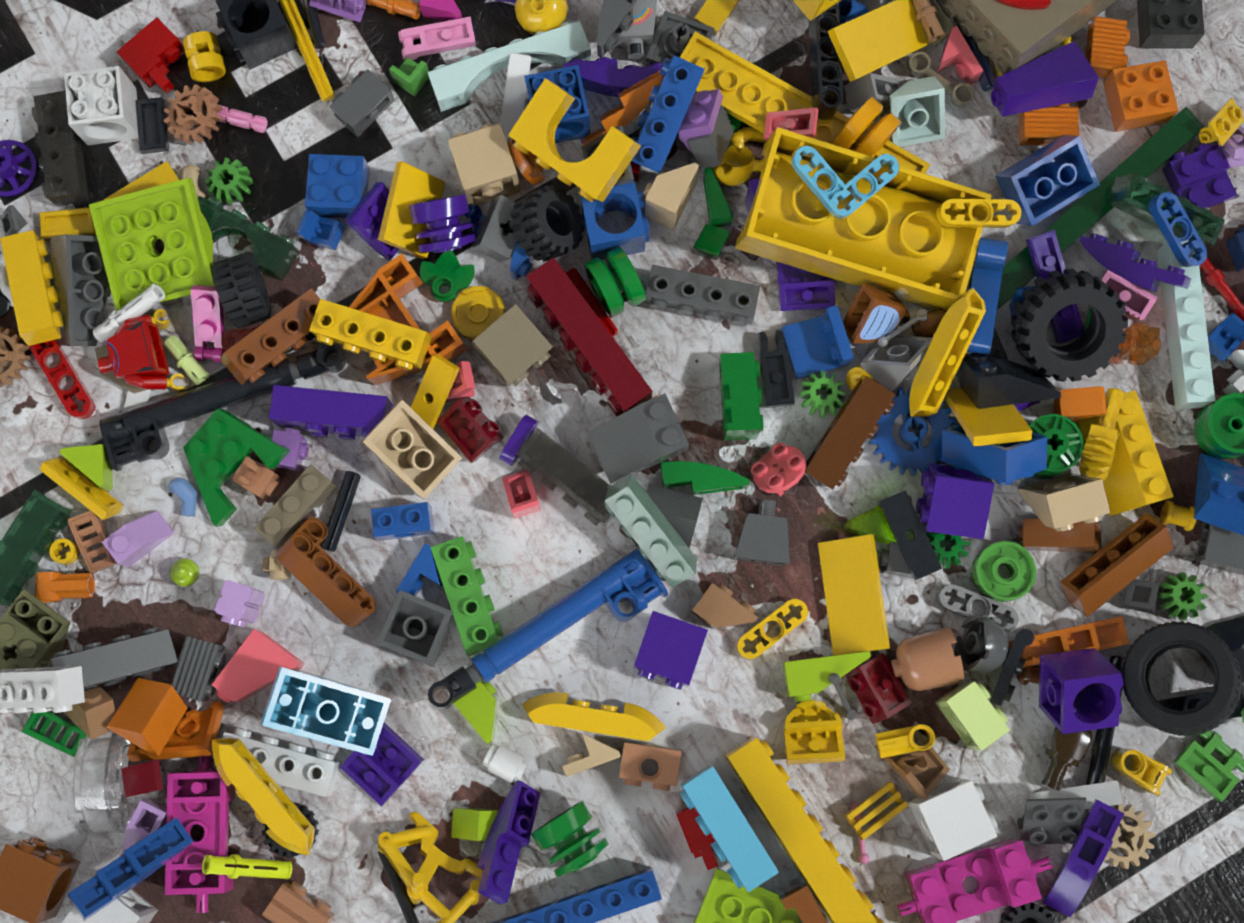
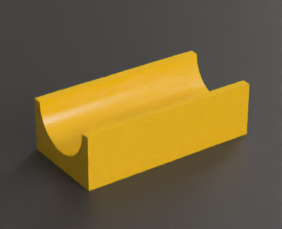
M777 127L764 144L761 154L764 156L758 187L745 225L737 238L735 249L854 286L861 287L862 284H867L892 292L900 300L932 310L940 308L948 310L966 292L983 228L945 227L937 219V209L949 199H991V194L899 166V171L892 180L846 218L839 219L826 209L795 172L791 163L792 156L802 146L813 147L845 185L876 158ZM801 155L800 164L802 166L804 164L810 166L809 161L811 157L809 155L805 157ZM888 163L881 164L882 167L873 174L876 179L884 172H888L890 168ZM819 166L815 169L811 167L812 171L808 175L812 177L821 168ZM819 175L816 182L820 189L828 190L831 187V180L828 176ZM859 179L856 183L857 190L860 193L868 194L870 192L871 186L867 180ZM850 194L842 201L837 198L839 203L836 207L839 210L846 209V205L854 197ZM974 206L972 209V215L976 220L983 221L985 219L986 213L982 207ZM952 207L945 211V214H949L952 220L956 215L964 214L965 209L961 212H953Z

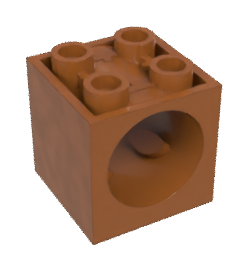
M37 837L6 843L0 855V910L29 923H39L56 917L81 861L72 858L74 854L61 848L53 850L47 847V842Z

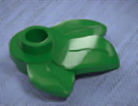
M452 250L444 252L435 264L423 261L420 266L422 281L430 287L433 298L439 302L453 300L459 290L467 288L472 283L475 274L474 265L460 266ZM442 286L449 287L447 293H441L439 290Z

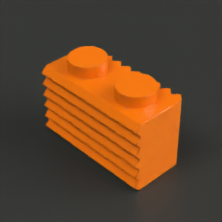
M1095 16L1088 25L1085 57L1101 79L1107 78L1113 69L1127 67L1128 55L1124 54L1125 46L1128 45L1130 39V30H1126L1127 20Z
M1066 103L1019 113V145L1045 146L1062 135L1079 136V108L1070 107Z

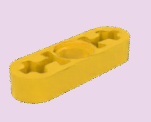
M949 199L938 207L936 215L939 223L945 227L1007 228L1019 221L1021 208L1017 202L1009 199ZM974 206H980L985 210L986 216L983 221H978L973 217L972 209ZM952 207L953 212H961L965 209L964 214L956 215L952 220L949 214H945V211ZM1006 207L1007 212L1012 213V216L1007 220L1005 215L993 217L994 212H1001Z
M799 599L787 601L739 638L736 646L738 654L748 660L757 658L806 620L808 616L806 604ZM789 605H792L794 608L799 606L801 608L799 612L801 618L799 620L796 617L789 619L786 623L790 627L786 629L784 622L776 615L780 612L783 618L790 612ZM774 621L778 623L780 633L777 637L771 638L765 634L764 626L767 622ZM758 629L760 636L768 644L763 646L761 641L754 647L756 650L754 654L750 651L745 653L742 649L745 647L743 641L747 639L751 642L758 636L754 634V631Z

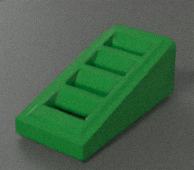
M706 167L703 173V184L709 225L716 227L731 226L733 222L732 211L712 168Z
M53 711L32 712L21 731L72 757L76 756L87 736L75 723L53 713ZM44 716L47 719L40 731H38L35 727L40 718ZM51 722H57L50 737L47 736L45 733ZM62 726H65L68 729L61 741L55 740ZM72 732H77L78 735L71 747L66 746L65 744Z

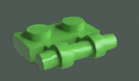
M1207 731L1204 734H1199L1204 740L1202 745H1199L1195 740H1190L1174 759L1173 763L1213 798L1222 802L1240 781L1231 771L1236 767L1240 772H1244L1243 754L1236 748L1231 749L1222 741V736L1216 731ZM1214 749L1224 757L1222 763L1211 755Z

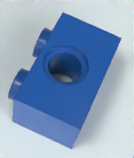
M428 502L371 509L373 535L378 541L435 534L432 506Z

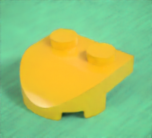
M816 700L801 702L787 715L783 733L787 765L845 761L842 720L839 714L826 707L824 702Z

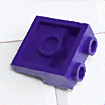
M1203 143L1194 148V153L1186 155L1185 151L1179 152L1170 157V162L1162 169L1173 194L1180 201L1187 216L1222 204L1238 196L1226 172L1230 165L1219 143L1213 146L1210 143Z

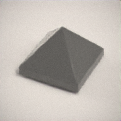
M9 205L0 216L4 237L18 234L28 224L14 205Z

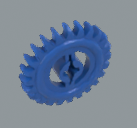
M910 386L907 394L904 393L902 387L897 390V397L894 396L892 399L895 402L894 406L886 416L882 414L877 422L879 428L874 435L875 438L871 439L868 444L877 445L878 448L874 450L873 455L882 454L883 457L880 463L884 464L889 461L890 471L898 466L900 475H903L909 469L911 476L914 477L917 469L921 473L923 470L927 471L928 463L937 464V461L941 464H946L942 461V429L950 427L951 424L957 421V418H947V415L952 410L950 407L946 409L941 408L945 402V399H943L938 412L925 417L931 426L932 437L930 443L923 448L921 440L927 435L928 425L922 417L913 416L912 418L910 416ZM900 415L902 416L903 424L898 431L901 441L911 446L912 451L903 449L896 443L893 437L892 427L895 419ZM910 426L913 429L918 428L919 432L915 435L914 432H909L908 428Z

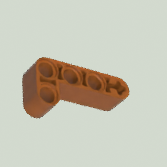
M315 517L309 518L277 550L278 560L345 625L357 627L375 611V600L319 546L327 537L328 529L320 519Z

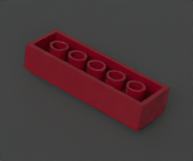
M554 257L526 276L528 283L526 290L529 293L527 295L536 309L538 307L542 308V312L545 315L543 318L552 330L557 328L560 342L568 352L573 350L577 358L575 361L584 374L590 373L593 380L591 383L600 396L603 394L607 396L609 402L607 405L615 417L652 398V389Z

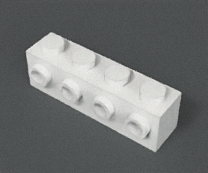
M82 666L0 670V713L12 711L14 713L30 711L41 713L52 710L53 713L73 710L72 705L85 702Z
M235 728L234 732H224L222 738L240 739L277 784L323 797L331 796L341 763L340 761L333 760L334 754L317 751V754L314 755L307 753V747L290 743L289 747L278 745L279 739L262 735L261 740L251 737V731Z

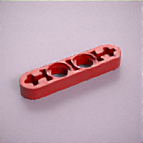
M58 340L44 342L49 347L46 349L40 343L29 346L66 411L71 416L82 420L93 415L95 411L94 401ZM52 354H58L60 356L59 364L54 368H49L47 365L48 357ZM71 376L74 381L72 388L67 391L62 390L60 387L62 379ZM76 395L80 401L85 403L82 412L75 410L78 404L72 396Z

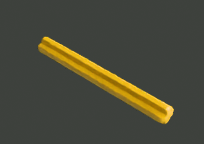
M278 0L321 100L328 102L334 99L335 94L295 1Z

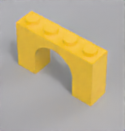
M545 78L508 136L515 140L513 146L525 154H528L530 151L536 155L535 162L547 170L552 167L559 172L556 177L568 186L574 183L581 188L578 192L581 196L590 202H593L594 199L604 202L641 145L612 126L590 157L580 162L565 161L557 151L555 132L559 122L575 98Z

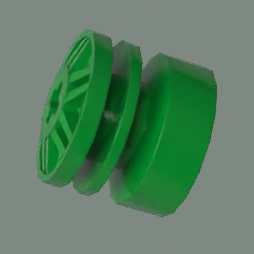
M1047 414L1028 424L1032 432L1047 436V441L1050 440V443L1056 447L1052 450V446L1047 444L1046 469L1034 473V476L1031 478L1039 480L1051 479L1074 466L1080 459L1084 447L1082 433L1069 418L1058 414Z
M583 800L531 833L541 851L552 846L555 847L556 852L547 860L549 865L560 859L564 862L553 871L557 878L564 874L576 872L596 859L600 852L609 845L605 837L595 843L592 842L591 839L601 832L599 827L589 831L584 829V826L592 819V815Z

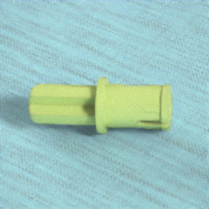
M172 335L164 341L163 345L176 360V366L179 369L182 368L196 386L201 385L210 377V374L194 358V352L190 353L177 336Z

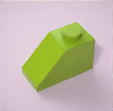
M481 680L475 684L476 689L453 704L487 744H490L494 741L498 699L494 696V693L497 690L490 681L485 683Z

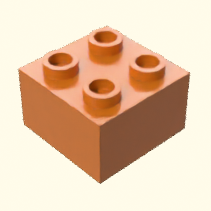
M1166 60L1113 69L1103 82L1115 132L1166 124L1179 111Z

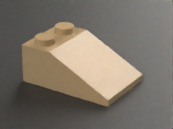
M400 400L362 440L373 454L405 486L422 499H425L462 459L403 400Z
M1069 473L1018 488L1019 494L1041 522L1047 527L1056 529L1057 532L1074 528L1073 524L1083 521L1084 524L1100 521L1102 515L1110 513L1102 479Z

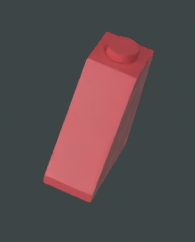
M253 629L212 683V686L218 690L216 695L229 704L231 701L243 702L273 685L279 666L299 670L305 663L263 631Z

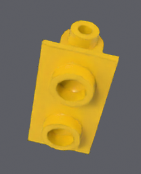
M1233 97L1217 111L1215 116L1208 122L1209 126L1200 130L1199 140L1202 143L1218 141L1219 145L1223 146L1244 122L1242 110L1236 105Z

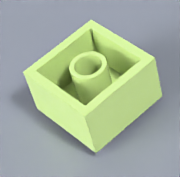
M975 681L960 683L935 701V703L969 750L982 751L1009 732L1010 729L1006 725L1008 719L998 707L994 709L989 702V692L981 683L976 684Z

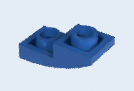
M517 244L510 265V273L515 281L520 276H526L533 267V257H528L525 254V250L523 248L520 249Z

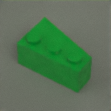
M754 352L720 354L719 372L724 441L757 439L760 431H763L764 428L763 415H760L759 404L762 403L761 387H757L756 378L760 377L759 360H755Z

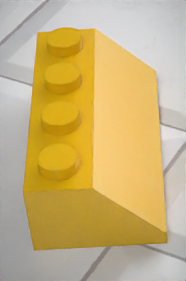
M1134 390L1124 393L1115 430L1119 432L1116 451L1108 477L1102 481L1110 510L1109 517L1174 497L1137 392ZM1099 417L1077 423L1082 433L1084 445L1088 438L1091 424L1097 425Z

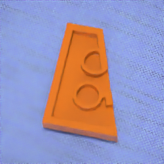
M220 700L211 703V708L198 712L194 709L186 712V717L180 720L158 757L151 755L131 742L127 757L131 761L212 756V740L217 739L225 709L224 704Z

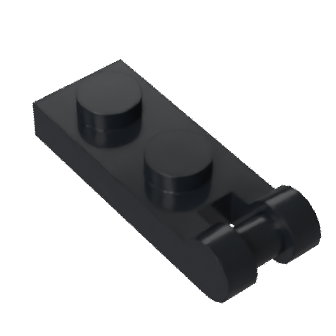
M1022 629L1016 634L990 702L999 706L1003 705L1004 700L1010 702L1016 687L1011 685L1014 674H1021L1026 659L1021 658L1025 646L1031 645L1035 639L1034 633L1031 630Z

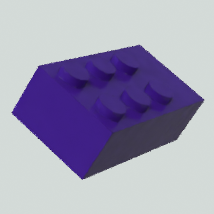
M274 385L269 419L281 429L284 427L294 428L300 431L311 432V436L327 438L328 434H337L340 439L355 440L356 436L366 437L390 412L394 405L387 396Z

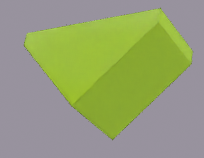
M105 445L67 447L59 451L62 456L96 485L104 490L111 491L113 488V471Z
M454 807L451 837L486 841L499 810Z

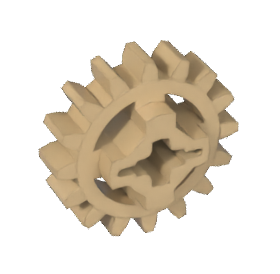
M1122 804L1114 805L1115 809L1123 812L1124 816L1130 818L1133 823L1125 824L1122 819L1112 838L1113 843L1110 849L1118 847L1119 851L1124 855L1119 856L1109 850L1104 861L1109 859L1110 866L1117 867L1120 864L1121 868L1129 869V862L1134 866H1140L1138 858L1148 859L1149 856L1145 852L1146 848L1154 849L1155 847L1149 843V838L1155 837V833L1148 832L1147 830L1152 825V822L1143 821L1145 813L1143 811L1134 813L1135 808L1132 805H1127L1125 809ZM1120 830L1125 831V834L1122 836L1123 841L1118 840V837L1121 836Z

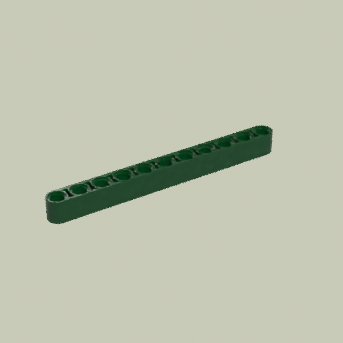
M1186 106L1106 176L1098 187L1089 191L1044 232L1055 230L1061 253H1063L1195 137L1206 125ZM1025 247L1003 268L997 310L1014 296L1017 288L1026 286L1036 277L1028 247Z

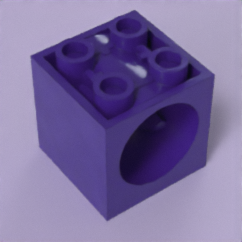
M928 463L927 471L923 470L921 475V487H924L922 498L918 497L916 513L919 514V520L928 532L984 539L995 484L991 478L978 477L974 475V472L955 469L949 465Z
M652 611L634 664V668L639 670L637 675L649 680H654L655 676L666 679L664 685L681 690L682 686H690L708 629Z
M1095 648L1040 655L1039 708L1062 734L1119 726V715L1122 713L1120 688L1123 687V677L1121 672Z

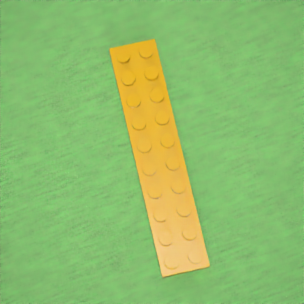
M696 31L680 58L705 69L694 94L704 90L720 89L723 95L721 105L725 107L724 110L763 134L765 132L767 113L812 108L811 96ZM836 112L830 120L817 118L814 139L833 144L850 118L839 112ZM889 140L874 156V158H878L882 154L892 155L897 159L899 166L925 174L931 165ZM857 143L851 150L855 151L860 144Z

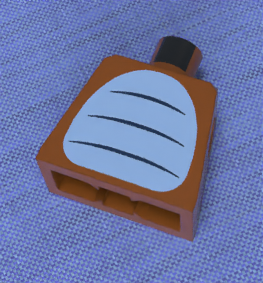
M862 284L843 320L847 337L852 343L878 342L880 337H886L895 331L898 326L910 320V313L892 292Z

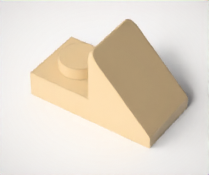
M582 733L590 756L584 757L583 752L567 758L568 764L562 767L566 777L617 759L621 757L619 750Z

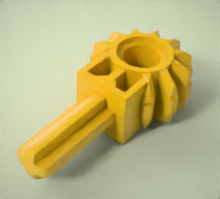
M1107 389L1105 395L1107 414L1099 417L1097 425L1091 424L1080 460L1079 471L1083 476L1102 479V481L1108 477L1119 436L1115 426L1124 397V391L1120 389Z

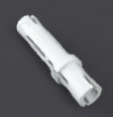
M152 284L122 309L110 313L106 321L93 329L95 338L99 342L106 343L110 337L114 336L116 330L126 319L143 315L155 304L165 299V293L162 288Z

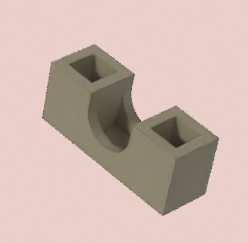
M310 464L253 529L279 549L299 528L302 519L313 508H320L338 487Z

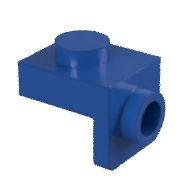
M305 210L296 234L311 245L336 250L346 225L337 220L319 217L311 210Z
M1231 313L1215 326L1208 335L1209 352L1221 362L1225 361L1244 340V322L1234 313Z

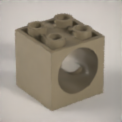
M516 304L471 343L472 348L506 387L511 383L515 387L530 375L527 371L529 367L533 365L537 369L551 357L548 351L553 347Z

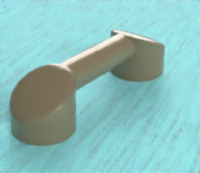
M916 52L910 57L908 68L913 76L917 78L935 76L945 88V92L951 96V102L955 106L964 107L971 103L975 92L970 84L960 83L955 86L930 68L931 59L924 52Z

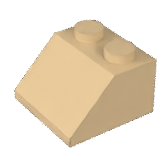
M692 163L659 174L653 184L649 182L643 193V198H645V217L674 231L697 184L699 165Z

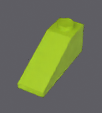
M870 651L783 662L782 669L786 697L794 696V702L812 700L811 694L819 693L831 685L828 679L831 673H837L841 678L871 657Z

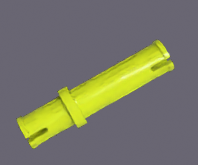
M232 854L230 857L206 855L202 863V872L206 875H227L230 879L246 876L287 880L292 874V862L288 860L241 858L238 854ZM225 865L242 866V868L225 867ZM254 867L270 868V870L254 869Z

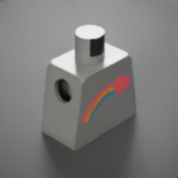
M637 0L633 5V24L628 31H622L618 37L619 40L616 47L627 48L628 58L631 60L643 58V47L651 46L655 32L657 0Z

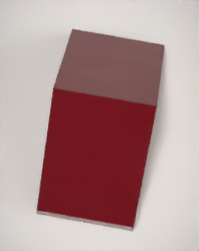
M159 760L121 768L125 798L163 790Z

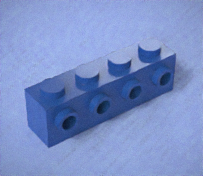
M673 54L671 59L665 58L659 73L663 75L659 86H653L648 98L649 101H652L648 112H642L637 124L638 127H641L637 138L633 136L631 138L641 145L631 160L632 162L657 173L661 172L703 75L704 68Z

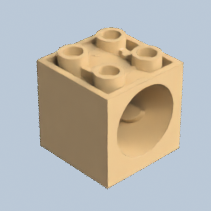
M500 123L496 125L486 124L477 131L471 133L460 132L454 135L452 139H448L469 208L492 202V199L499 195L507 197L521 192L518 175Z

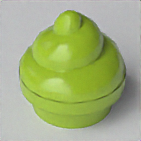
M186 558L174 562L170 569L172 581L181 587L193 585L198 580L200 574L198 565L193 560Z

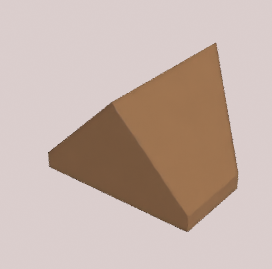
M932 747L926 751H916L883 758L915 798L922 800L932 793L950 770Z

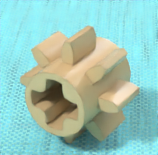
M271 550V557H263L262 571L269 572V579L291 580V572L278 560L277 550Z

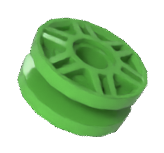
M1001 541L991 544L978 553L973 561L971 575L974 586L981 595L1004 603L1016 600L1029 592L1035 582L1036 566L1033 557L1027 549L1015 542ZM999 565H1004L1009 569L1008 579H1003L999 576L997 571Z

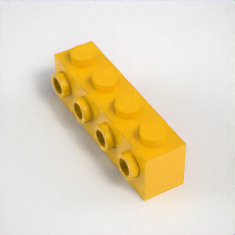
M34 230L1 237L0 241L19 335L28 346L62 338L59 327H63V320L59 310L56 311L54 303L58 302V296L54 286L51 287L49 279H53V272L50 264L45 261V255H48L45 240L39 239Z
M323 299L319 301L309 330L317 336L316 341L330 346L333 345V342L343 344L342 349L355 354H359V351L362 350L370 353V358L385 362L386 358L396 361V366L410 371L412 367L422 368L432 338L426 331Z

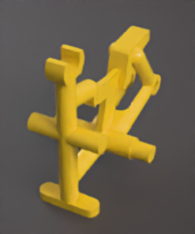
M411 812L408 817L417 828L395 833H381L378 837V850L385 854L407 886V894L412 904L418 905L422 901L441 919L435 923H455L470 905L477 904L481 895L478 889L483 870L478 868V864L470 859L459 861L439 850L434 845L438 838V830L420 813ZM421 843L420 853L425 857V860L418 873H415L398 848ZM438 866L458 875L467 871L479 878L470 883L469 890L451 910L445 907L428 891V884Z

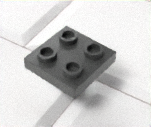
M664 11L647 54L646 62L650 64L663 63L665 58L671 59L672 54L680 57L695 31L711 40L715 28Z

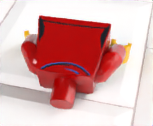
M158 309L152 317L150 315H143L126 319L116 330L114 336L107 340L106 344L109 355L98 359L100 371L103 374L113 372L116 378L125 380L130 386L146 390H165L167 387H170L174 392H182L185 386L178 387L173 384L174 380H183L185 378L182 374L177 373L172 375L171 378H166V375H169L170 372L159 329H167L170 325V320H158V318L166 316V311Z

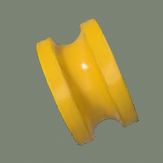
M61 538L51 544L49 552L52 560L68 565L77 560L79 547L74 541ZM63 545L70 548V551L66 553L67 558L59 555V552L63 550Z

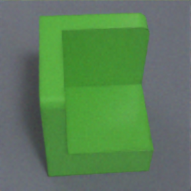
M409 57L399 69L393 65L389 69L393 82L413 96L419 92L429 79L427 63L421 61L417 64Z

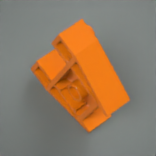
M400 254L379 268L349 308L420 329L401 298L422 285L423 282L405 256ZM447 320L428 333L432 338L421 369L412 367L410 371L396 366V361L386 358L385 362L373 359L378 368L366 375V378L372 384L378 385L427 370L433 355L439 354L448 361H452L467 351L468 348Z

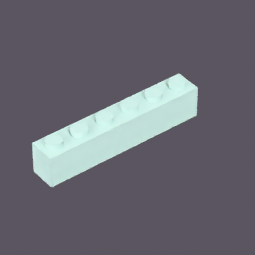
M1189 240L1181 242V245H1185L1184 243L1189 242ZM1166 242L1157 250L1159 268L1167 270L1168 265L1185 270L1184 275L1192 278L1188 289L1161 282L1175 409L1204 408L1215 402L1200 269L1199 265L1193 267L1182 266ZM1191 249V253L1188 255L1190 259H1192V255L1195 253L1193 249Z

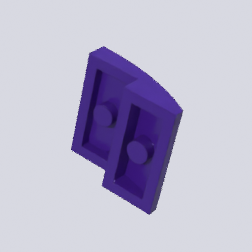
M377 182L345 221L371 248L385 259L391 260L399 249L378 240L389 189L383 182Z
M776 261L780 311L824 309L836 306L835 280Z
M384 722L373 756L353 751L340 768L382 807L412 775L424 759Z

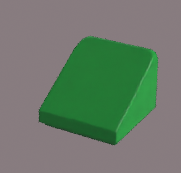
M705 224L693 248L717 260L731 232Z

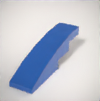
M176 817L126 849L122 856L98 870L94 877L69 892L68 898L85 921L161 868L191 845L193 840Z

